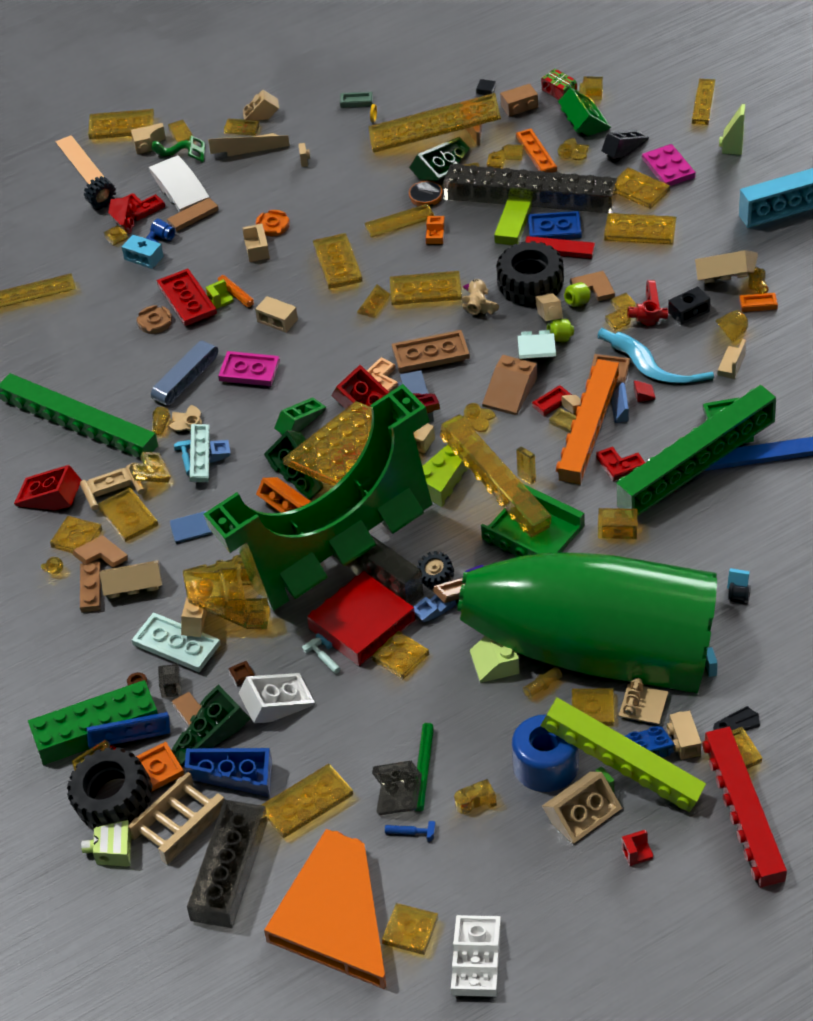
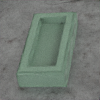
M372 91L340 93L341 108L372 106L373 104Z

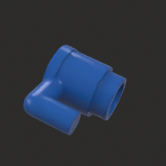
M158 218L153 221L150 233L145 239L158 242L154 240L158 236L164 240H172L176 230L172 225Z

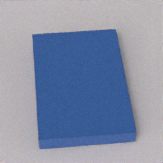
M579 211L528 214L530 237L551 239L582 238Z

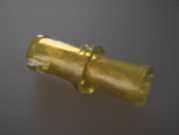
M553 667L545 674L536 676L534 681L523 687L526 697L531 698L541 690L548 689L550 684L562 677L561 671L557 667Z

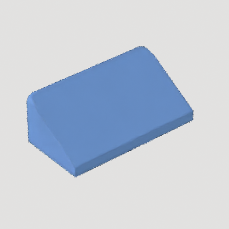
M621 383L611 397L615 423L628 422L629 420L626 387L624 383Z
M206 511L170 521L175 543L212 534L203 515Z

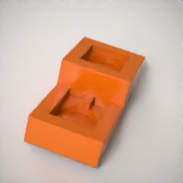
M427 216L426 244H443L445 216Z

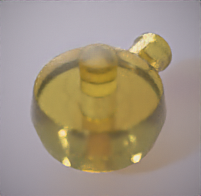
M51 557L47 560L46 564L43 563L41 565V569H46L51 575H58L63 570V562L58 557Z

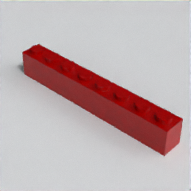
M730 726L705 732V741H702L705 754H709L710 768L716 772L718 788L723 790V802L726 807L729 806L731 811L730 820L733 825L736 824L738 829L737 838L739 843L744 845V856L746 861L751 863L753 879L758 881L760 888L785 882L787 874L785 864Z

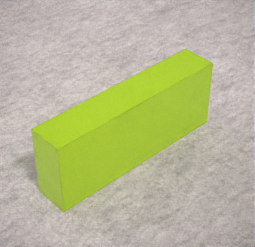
M508 197L494 234L495 243L505 245L519 244L528 220V214H530L532 209V198Z

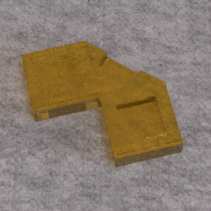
M507 144L502 147V150L490 153L487 160V170H504L505 160H522L524 145Z
M627 293L611 299V304L617 311L605 316V321L614 331L630 324L631 318L627 316L628 307H636L634 300Z

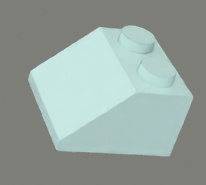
M539 330V334H532V331L521 332V335H517L519 359L556 356L554 333H550V330Z

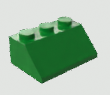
M572 87L558 101L562 107L561 111L568 116L567 120L574 125L573 128L577 133L589 136L611 128L594 101Z

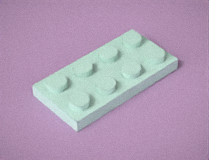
M154 612L132 639L134 646L197 672L202 670L221 645L220 639L203 632L201 637L181 635V623Z

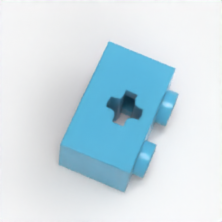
M132 235L122 246L124 260L151 269L164 257L161 243L136 235Z

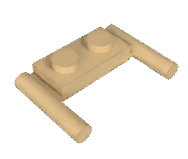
M132 464L127 465L126 468L80 482L81 488L93 511L99 507L93 494L95 497L129 486L131 481L138 494L145 492Z

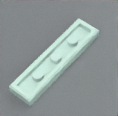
M191 424L190 482H209V425Z

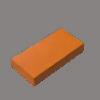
M775 293L739 296L742 312L778 309Z

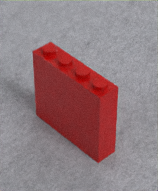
M363 571L360 575L355 576L346 586L340 588L331 598L326 599L317 609L312 610L307 619L308 627L312 632L322 635L332 643V647L360 666L415 621V610L412 605Z

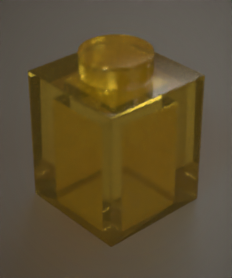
M583 76V83H580L579 92L592 100H602L603 77Z

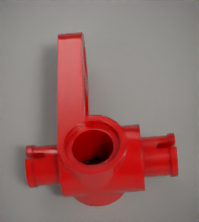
M647 280V301L637 304L636 307H628L627 316L628 318H636V322L652 326L659 322V319H668V308H660L656 281Z

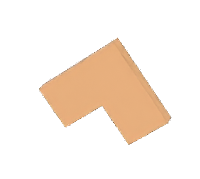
M381 357L367 370L389 392L398 387L397 381L387 377L396 369L394 363Z

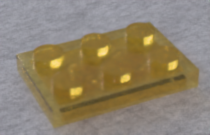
M628 167L609 185V191L651 209L670 191V185Z

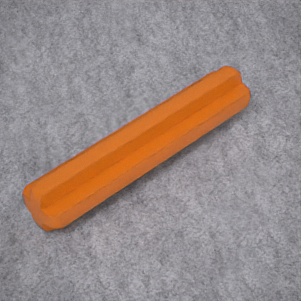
M225 275L218 277V281L223 279L226 281L227 291L246 307L254 305V299Z

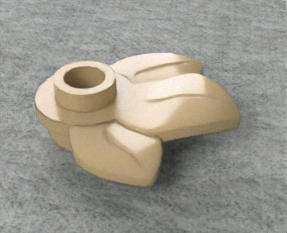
M190 405L186 413L172 412L173 423L169 427L175 431H191V424H202L200 410Z

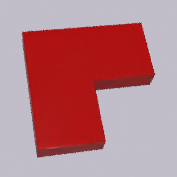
M134 193L125 196L130 197L136 205L137 211L134 218L137 221L165 207V202L156 194L143 201Z
M613 446L596 452V458L612 481L627 476L636 467L646 463L639 453L621 458Z

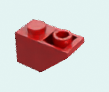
M130 197L111 199L109 215L127 234H131L132 227L134 226V216L137 211L135 203H133Z

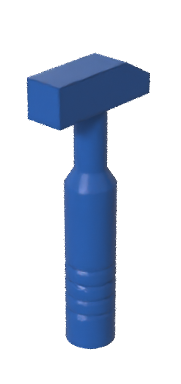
M429 821L428 829L415 826L385 825V834H427V842H431L435 835L436 823L435 821Z

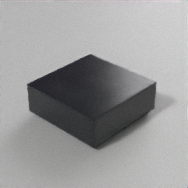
M480 79L476 93L492 95L496 87V81Z

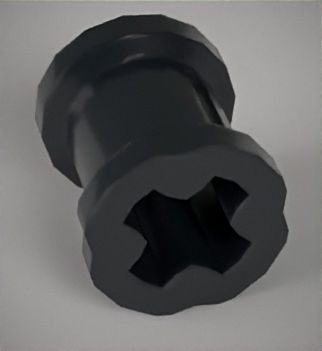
M731 582L728 600L739 599L749 603L751 585H747V587L738 586Z

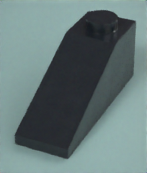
M637 130L610 132L606 135L601 151L607 154V157L610 159L624 157L645 143L649 137Z

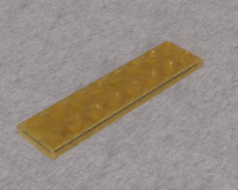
M493 93L368 126L372 150L375 153L500 120L501 116L496 94Z

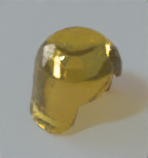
M739 310L731 311L716 320L717 325L721 327L733 342L744 334L748 328V319Z

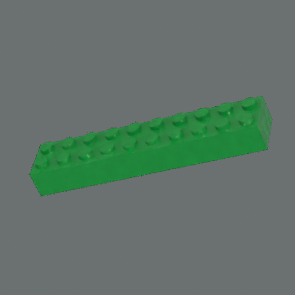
M760 384L743 397L736 399L728 407L723 408L715 416L708 418L699 427L693 428L684 437H680L674 444L664 448L655 457L649 458L646 463L636 467L630 474L621 477L616 482L617 507L633 520L706 470L710 465L751 439L752 436H755L775 422L776 397Z

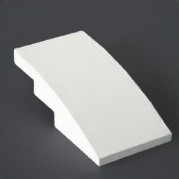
M179 155L149 167V171L161 191L167 195L171 203H174L179 212L209 198L200 181Z
M456 915L451 996L496 997L501 916Z

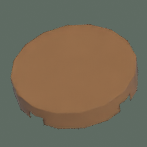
M157 305L146 307L139 312L137 325L145 333L156 334L163 332L172 323L170 311L161 306L162 308L157 307Z

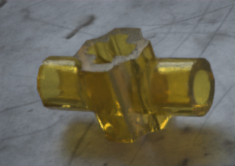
M755 266L754 273H748L749 288L756 290L759 294L767 293L769 290L765 282L766 272L764 269Z

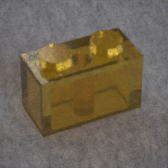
M599 508L598 538L637 539L638 509Z

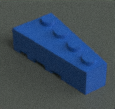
M270 748L186 749L185 771L186 773H191L192 780L270 797L272 772Z

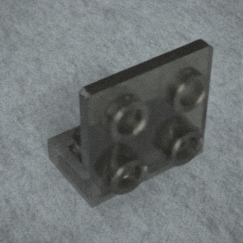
M412 760L373 766L372 774L381 785L377 814L386 815L416 810L422 774Z

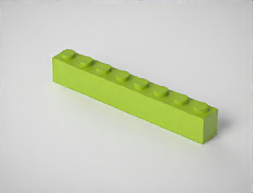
M556 697L540 725L548 732L559 736L567 743L576 746L586 754L595 757L605 765L621 772L622 775L633 779L641 786L652 790L660 797L671 801L679 808L688 812L692 810L706 785L705 782Z

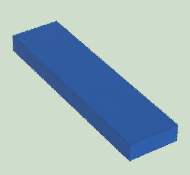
M168 712L86 727L90 749L171 733Z

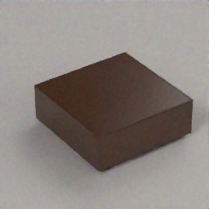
M247 661L228 668L229 674L236 686L242 685L247 676H255Z

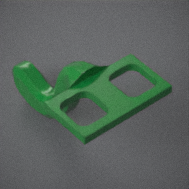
M192 135L189 141H180L171 148L163 147L158 141L152 143L153 152L160 156H171L181 149H188V156L200 162L204 161L205 142ZM193 140L201 143V147L195 145ZM192 150L198 152L201 155L200 158L193 155Z

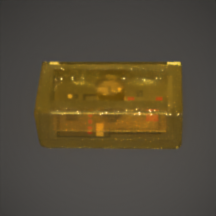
M377 284L357 313L375 318L391 294Z

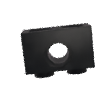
M698 286L668 300V313L680 325L710 312V297Z

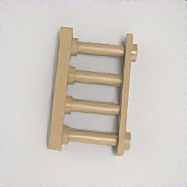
M189 772L183 777L178 778L171 788L138 818L133 819L128 826L133 840L142 834L159 846L158 850L161 861L166 865L227 810L225 799L219 793L209 799L193 787L192 776ZM187 793L204 806L198 812H193L178 800ZM171 806L189 819L183 826L177 825L164 815ZM156 820L174 832L168 840L162 839L149 829Z

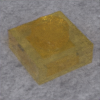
M118 225L103 232L104 237L113 246L128 239L127 233Z

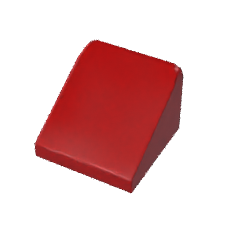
M634 381V392L637 402L656 399L651 384Z

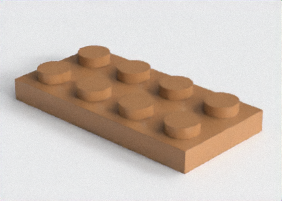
M462 330L392 343V351L399 373L470 359Z

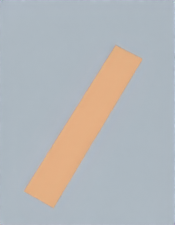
M72 135L55 141L87 183L91 184L90 180L93 179L95 181V177L100 178L102 176L104 178L103 174Z

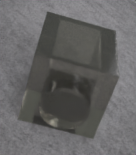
M179 665L158 666L161 697L182 695Z

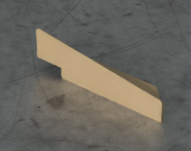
M274 133L253 137L208 139L211 154L227 152V156L290 146L288 135L279 136Z

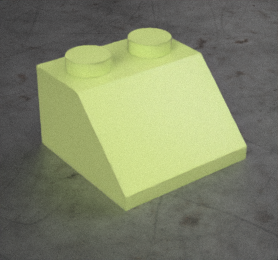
M486 636L470 649L480 683L519 674V658L516 651Z

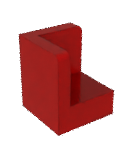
M646 830L622 836V851L629 866L653 859Z

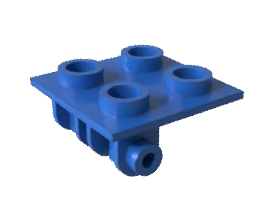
M653 726L648 730L634 731L625 735V737L649 751H653V753L661 758L674 753V743L662 726Z

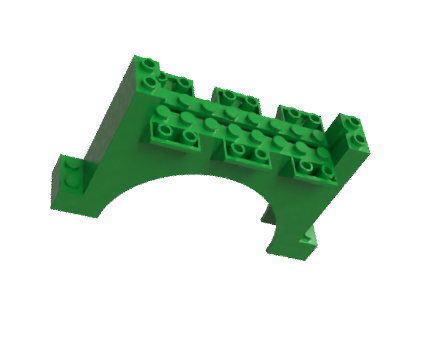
M404 384L370 405L372 411L371 429L362 453L348 473L321 497L291 511L263 513L248 507L242 501L239 493L236 492L203 514L208 528L229 553L238 548L252 587L273 611L289 601L285 588L297 599L328 578L320 563L330 556L334 555L343 566H346L376 546L369 530L382 523L394 534L424 514V510L433 505L414 437V432L430 421L426 407Z

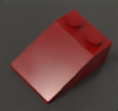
M359 365L336 386L331 396L345 409L371 423L372 411L370 405L390 392Z
M70 465L27 477L14 504L19 507L47 510L68 508L72 505L82 480Z

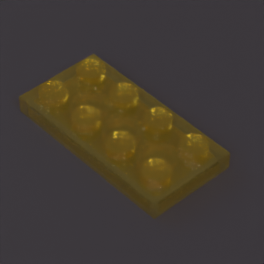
M154 109L90 114L89 140L131 137V130L154 125Z
M608 213L604 241L673 245L677 217Z
M346 233L313 240V246L329 289L363 282Z
M459 271L390 276L392 305L462 299Z
M328 763L266 801L259 808L260 812L284 839L353 796V790Z

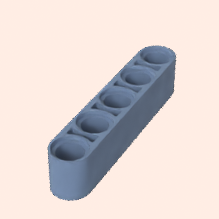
M203 340L199 341L152 388L151 398L165 405H170L216 359L219 352L218 347Z

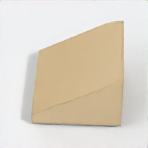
M563 395L561 397L562 406L573 415L576 414L577 407L582 404L581 399L577 395Z

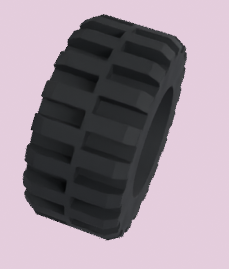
M525 241L507 248L498 258L496 267L499 291L504 297L514 303L535 305V296L551 293L557 296L563 288V259L560 253L550 245L546 246L545 243H536L535 241L526 243ZM526 272H537L536 274H530V275H528V274H522V273H526Z
M113 747L105 748L104 751H101V749L94 751L95 754L91 756L88 754L84 757L85 760L82 763L79 762L75 766L76 770L72 771L69 777L71 781H68L67 796L71 802L70 804L81 820L93 829L128 820L130 825L133 819L138 818L140 813L146 810L148 807L146 803L151 800L152 783L150 782L149 774L138 757H135L132 752L125 751L123 748H116L114 750ZM114 779H125L123 786L116 794L106 799H95L98 790L104 784Z

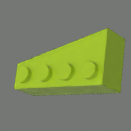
M461 432L422 466L431 501L440 507L444 506L446 498L450 497L455 485L461 481L463 473L467 472L478 456L476 439Z

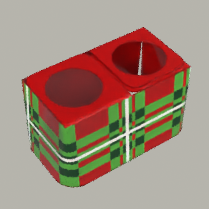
M555 68L541 77L542 91L558 100L570 87L577 90L576 80Z

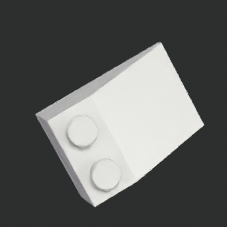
M300 673L247 676L239 691V695L254 724L273 722L315 704Z

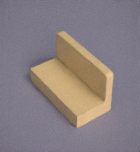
M742 339L739 348L728 346L718 368L717 375L732 379L736 378L746 355L745 339Z

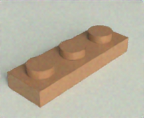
M100 561L91 562L86 565L80 564L81 613L101 611Z

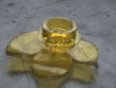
M575 138L565 140L559 146L557 152L560 157L565 159L583 160L587 158L586 153L589 150V145L576 144Z
M470 403L464 409V416L460 419V425L465 431L473 428L478 432H486L489 428L488 420L495 418L496 415L491 409L480 408L478 404Z

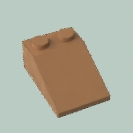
M502 355L494 369L482 406L517 415L537 380V363Z

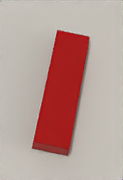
M527 236L525 240L526 243L535 241L536 243H545L546 246L550 245L560 253V256L592 259L595 249V243L530 236Z

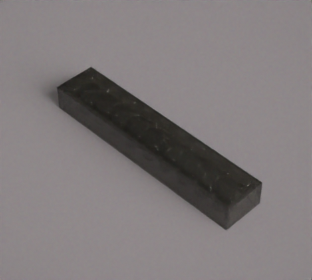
M450 164L444 180V200L506 205L507 200L531 202V207L612 214L617 197V178L610 176L598 177L575 173L562 174L560 172L550 173L528 171L525 169L514 170L510 168L502 169Z

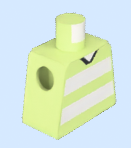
M128 820L96 827L94 829V839L81 842L82 853H93L98 865L130 866L131 835L128 828Z

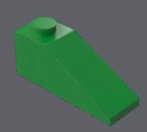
M312 397L283 409L279 414L274 429L280 432L281 435L287 430L301 432L326 410V406Z

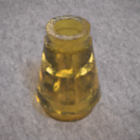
M157 407L152 413V432L156 433V435L163 434L170 419L167 408Z

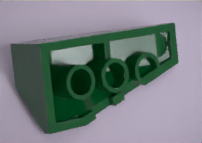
M459 136L417 154L409 168L421 180L442 179L451 173L469 151L470 147Z
M287 430L264 453L272 469L282 474L284 479L295 485V488L309 500H312L324 488L311 448L301 432Z
M219 684L203 698L200 703V710L196 716L193 715L190 719V726L185 732L181 733L171 749L181 767L185 765L186 749L213 748L239 731L251 719Z

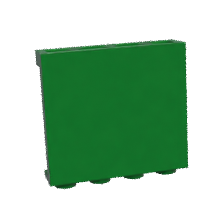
M520 482L516 486V496L489 526L481 525V536L486 542L492 543L517 557L541 553H561L585 526V513Z

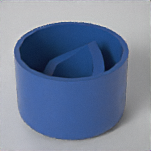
M547 714L526 719L516 728L512 737L514 774L525 787L539 792H553L566 787L575 779L579 770V748L567 743L564 739L540 726Z

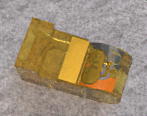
M488 779L462 788L454 796L456 810L461 814H468L474 808L486 804L488 808L497 806L496 794Z

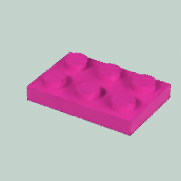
M672 144L642 154V160L665 188L696 177V172Z
M227 351L218 375L219 381L272 386L280 358L274 355Z

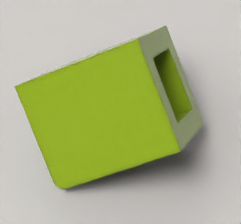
M224 279L206 286L207 296L216 309L233 302L232 296L227 291Z

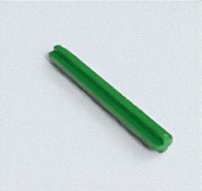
M425 722L422 725L412 809L414 811L421 812L424 810L434 730L432 723Z

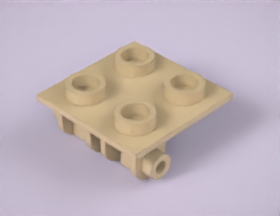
M635 678L627 686L618 717L659 725L668 691L643 687L642 680Z

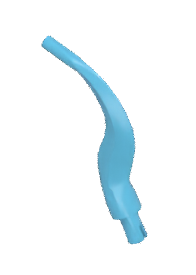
M601 328L598 332V339L612 344V348L627 353L635 366L650 378L669 383H689L714 379L713 372L691 376L666 372L657 366L650 350L634 338L622 332L615 334L604 328Z

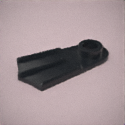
M746 706L717 721L713 726V730L721 729L720 726H730L732 733L736 734L759 727V713Z

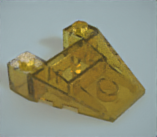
M240 555L233 556L231 560L224 562L223 560H218L216 564L210 566L204 564L183 570L189 603L243 628L267 629L270 617L267 598H245L243 585H251Z

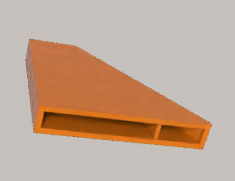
M326 829L264 929L266 942L385 990L386 979L365 844L359 839H352L338 831Z

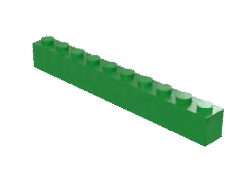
M9 373L0 383V399L3 402H8L32 414L44 417L46 420H51L75 432H80L106 445H111L120 451H125L135 457L146 460L158 447L156 433Z

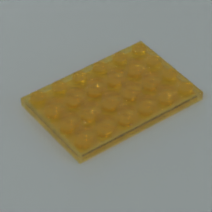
M355 401L283 458V464L334 487L352 468L366 445L372 422L371 407Z

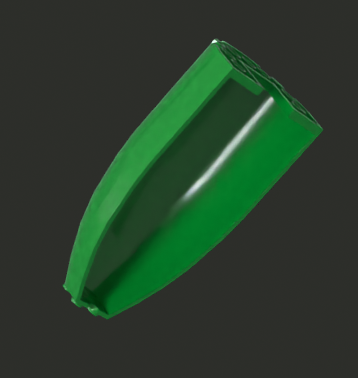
M541 553L492 563L469 572L464 571L462 579L464 584H462L457 611L461 612L460 620L493 641L532 659L594 676L629 682L635 678H640L643 684L698 693L711 637L710 630L714 618L717 593V573L605 554Z

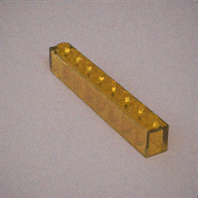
M460 414L441 424L440 437L443 442L447 443L453 453L462 459L464 465L471 469L476 479L481 481L485 485L486 490L495 496L499 505L508 511L510 517L519 523L524 532H527L532 538L550 528L552 516Z

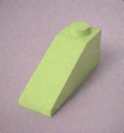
M745 104L739 107L725 127L723 137L720 136L719 147H722V154L742 155Z

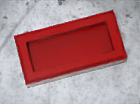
M559 385L533 401L532 407L541 415L546 416L562 406L561 397L563 395L572 394Z

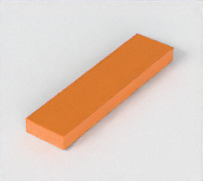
M531 128L516 133V138L542 176L557 172L556 164Z

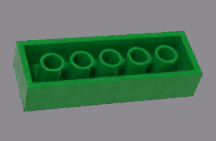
M145 680L30 719L28 724L42 764L46 765L89 750L86 727L158 714L148 686Z

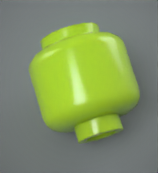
M578 282L566 287L564 299L570 306L579 307L589 302L591 292L585 283Z
M555 319L547 324L546 330L554 333L555 342H567L574 335V326L571 325L568 319Z

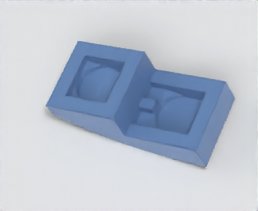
M229 440L210 441L209 463L220 461L230 456Z
M434 595L430 599L427 597L423 598L413 607L415 614L423 622H426L444 614L457 604L455 600L444 603L437 595Z

